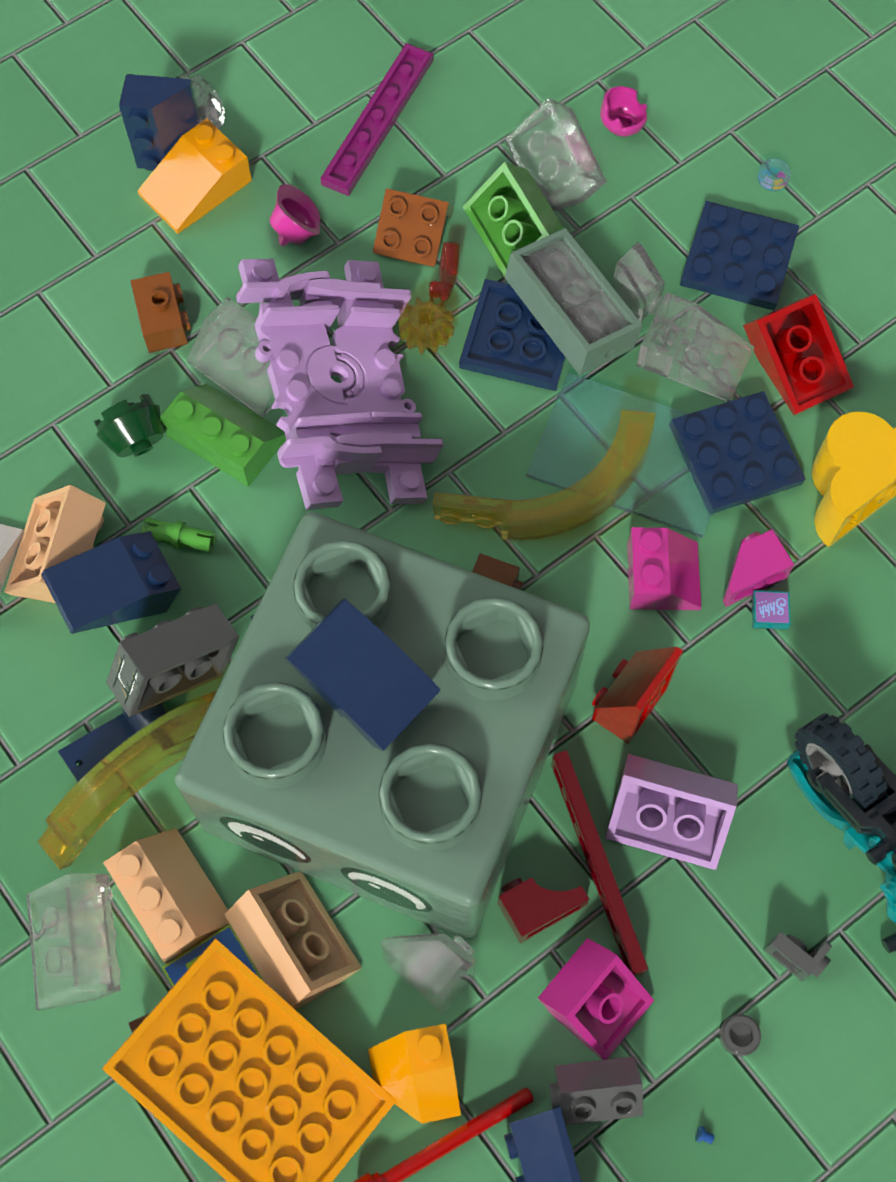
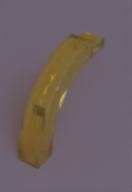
M217 691L195 698L145 726L101 760L65 795L45 821L49 827L38 840V844L59 870L71 866L99 828L129 798L159 774L184 759Z

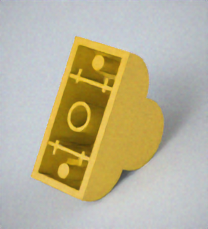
M860 411L850 412L835 420L813 462L811 470L812 480L817 490L823 496L815 513L814 524L818 536L828 548L896 496V427L893 429L884 419L875 414Z

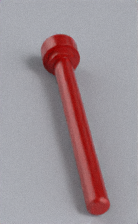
M524 1087L381 1175L376 1172L370 1176L367 1172L354 1180V1182H402L534 1101V1097L531 1091Z

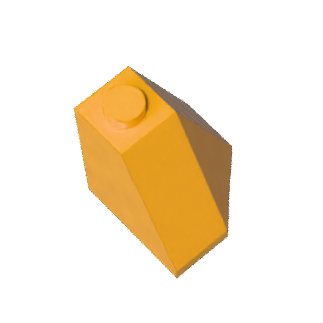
M446 1023L405 1031L368 1049L373 1080L396 1100L395 1105L421 1124L461 1116Z

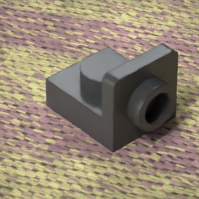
M780 932L772 939L764 951L799 980L803 981L811 974L817 978L831 961L826 954L832 945L825 941L810 956L806 953L807 947L798 938L791 934L785 936Z

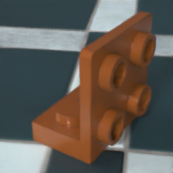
M386 188L373 253L435 267L446 217H452L454 205L446 201Z

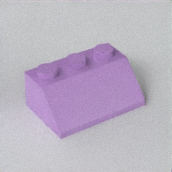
M628 754L605 839L716 870L737 807L738 784Z

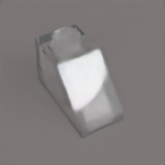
M636 242L616 264L612 287L640 322L649 313L654 315L664 302L662 293L665 282L644 247Z

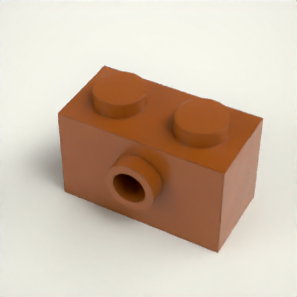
M170 272L130 280L148 352L152 353L188 344L185 331L191 330L186 310L180 311L178 304L184 303L180 283L173 284Z

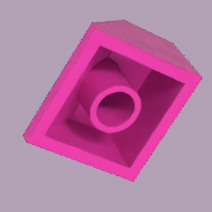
M632 527L627 543L629 610H701L698 542L669 528Z
M589 938L583 942L537 998L560 1024L602 1060L609 1058L654 1001L617 954Z

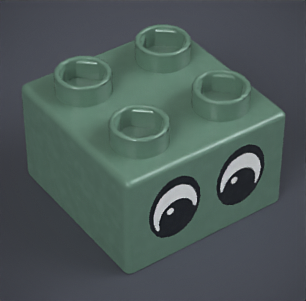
M313 512L307 513L301 518L176 773L175 785L204 831L208 834L462 939H472L479 930L576 687L590 630V621L583 613ZM342 599H346L374 623L441 689L384 751L373 747L285 659Z

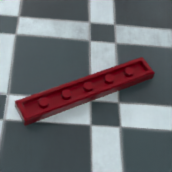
M567 750L556 753L551 764L553 773L622 961L631 973L638 977L648 970L642 950Z

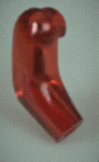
M443 243L439 264V281L429 283L430 298H440L441 302L450 298L457 279L460 243Z

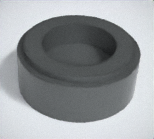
M736 1014L723 1022L719 1031V1039L721 1045L728 1053L742 1057L751 1054L758 1048L761 1041V1031L754 1019L747 1015Z

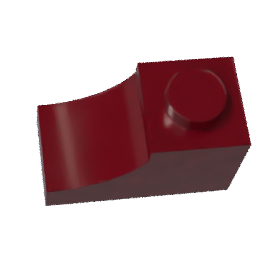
M532 877L524 882L521 878H517L501 888L503 894L498 896L497 904L521 944L586 907L589 897L582 885L572 890L553 891L540 887Z

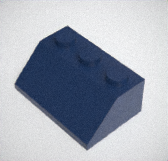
M126 74L119 102L121 115L137 168L154 171L180 137L201 123L191 79Z
M560 1107L512 1122L508 1125L510 1133L504 1135L506 1148L510 1160L518 1159L522 1174L515 1177L516 1182H581Z

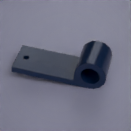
M164 703L131 717L122 708V714L58 751L81 789L161 742L175 731L178 724Z

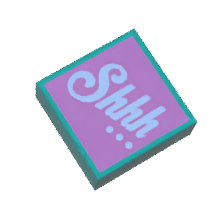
M754 590L751 595L752 628L789 629L791 625L789 592Z

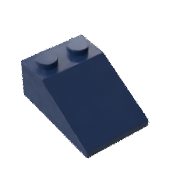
M151 531L117 537L43 570L41 574L71 634L166 613L181 590Z

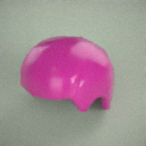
M625 86L612 87L604 95L600 118L603 125L611 133L617 136L628 137L639 133L646 125L647 105L646 103L642 105L638 102L635 89Z

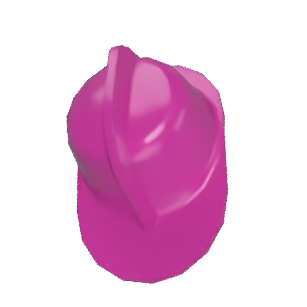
M280 185L277 190L276 206L269 222L278 233L281 246H285L289 242L301 245L313 235L320 234L319 211L313 201L301 190L292 185Z

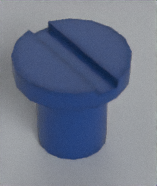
M699 1126L698 1132L695 1135V1141L701 1142L702 1140L712 1144L715 1135L705 1131V1127Z

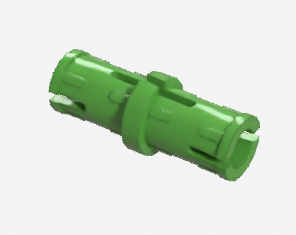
M146 517L144 520L146 524L142 525L141 533L151 531L155 541L171 544L172 548L175 549L187 547L206 551L207 553L213 551V547L210 546H214L216 540V532L213 530L209 531L186 526V522L183 521L171 523L152 519L151 517Z

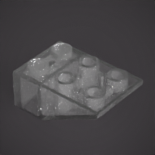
M666 292L641 344L636 366L729 402L732 400L752 355L754 346L700 305Z

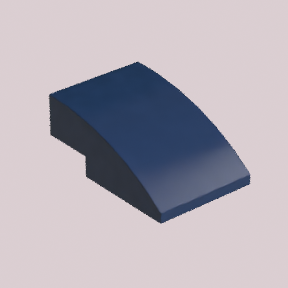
M342 599L285 657L341 717L346 718L373 747L383 751L441 691L408 655L346 599Z

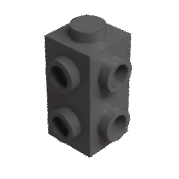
M635 1056L555 1066L556 1083L549 1084L550 1102L552 1109L561 1108L565 1125L644 1116L642 1081Z

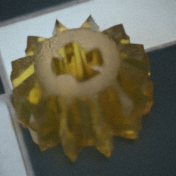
M432 296L427 302H422L417 297L415 306L406 304L404 313L398 319L401 340H406L409 350L418 346L421 355L425 349L429 348L436 354L438 345L447 348L449 337H452L454 334V316L452 311L446 310L444 301L435 305Z

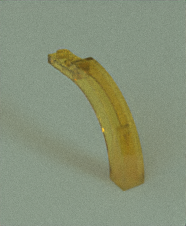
M621 410L615 439L603 460L582 480L560 492L544 497L523 500L435 492L433 499L434 519L451 525L466 522L475 523V525L482 528L501 526L502 539L512 540L538 539L575 529L593 520L610 508L636 479L648 454L656 413Z

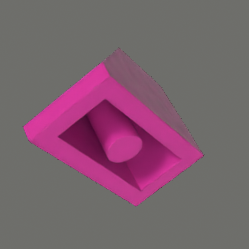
M773 529L763 534L754 532L741 541V546L735 557L723 598V603L726 607L752 595L754 590H763L787 579L794 563Z

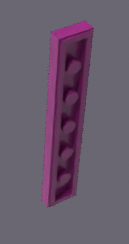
M408 43L404 45L320 178L322 186L350 196L433 63V53Z

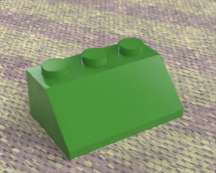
M504 162L463 206L504 277L511 252L564 229L528 169Z
M208 384L181 391L160 416L167 437L248 487L286 440L282 429Z

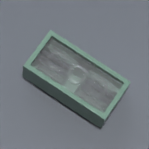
M566 228L511 252L505 279L579 375L634 349L643 326L642 323Z

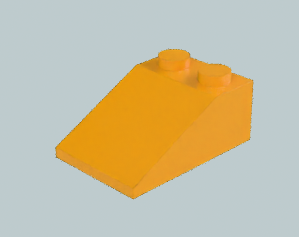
M206 118L180 137L137 192L179 234L252 181L248 158Z

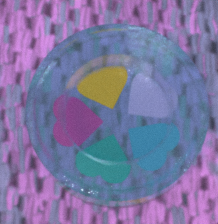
M776 158L768 159L760 166L757 176L758 182L766 190L780 191L788 185L791 169L783 160Z

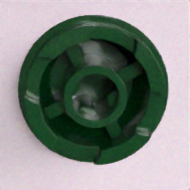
M142 394L139 397L141 402L128 403L127 400H123L101 413L104 418L103 421L100 419L94 420L98 430L97 437L120 458L133 454L135 457L141 456L152 450V445L164 436L160 419V406L154 404L149 394Z

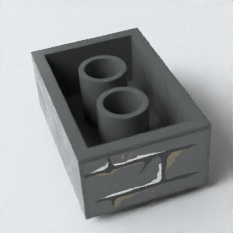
M216 603L203 609L201 607L193 608L183 617L173 621L163 620L151 630L141 634L131 633L124 637L117 648L106 683L127 715L131 717L222 677L239 640V635Z

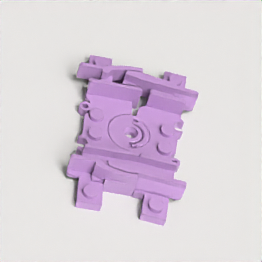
M274 258L242 259L238 269L243 285L237 292V303H260L259 315L254 325L258 340L260 341L255 350V357L263 363L271 362L267 372L275 397L272 409H283L288 417H281L276 424L277 427L284 431L287 440L280 446L277 455L282 467H298L299 470L296 476L306 510L339 507L343 502L336 475L360 472L385 474L390 504H422L427 499L420 463H433L444 445L442 439H414L415 437H421L418 424L422 420V414L414 413L416 405L412 400L401 399L405 393L399 363L403 354H394L389 349V347L394 348L400 340L393 333L392 327L403 314L411 299V291L384 288L379 262L348 260L344 266L346 281L330 279L328 271L302 273L280 280ZM292 300H299L300 306H293ZM337 316L338 329L335 330L331 337L332 346H330L327 331ZM335 375L339 377L341 383L335 382L331 378V376Z

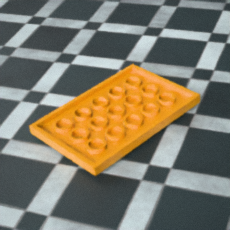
M217 939L213 940L102 1067V1070L227 1182H333L396 1102L390 1094Z

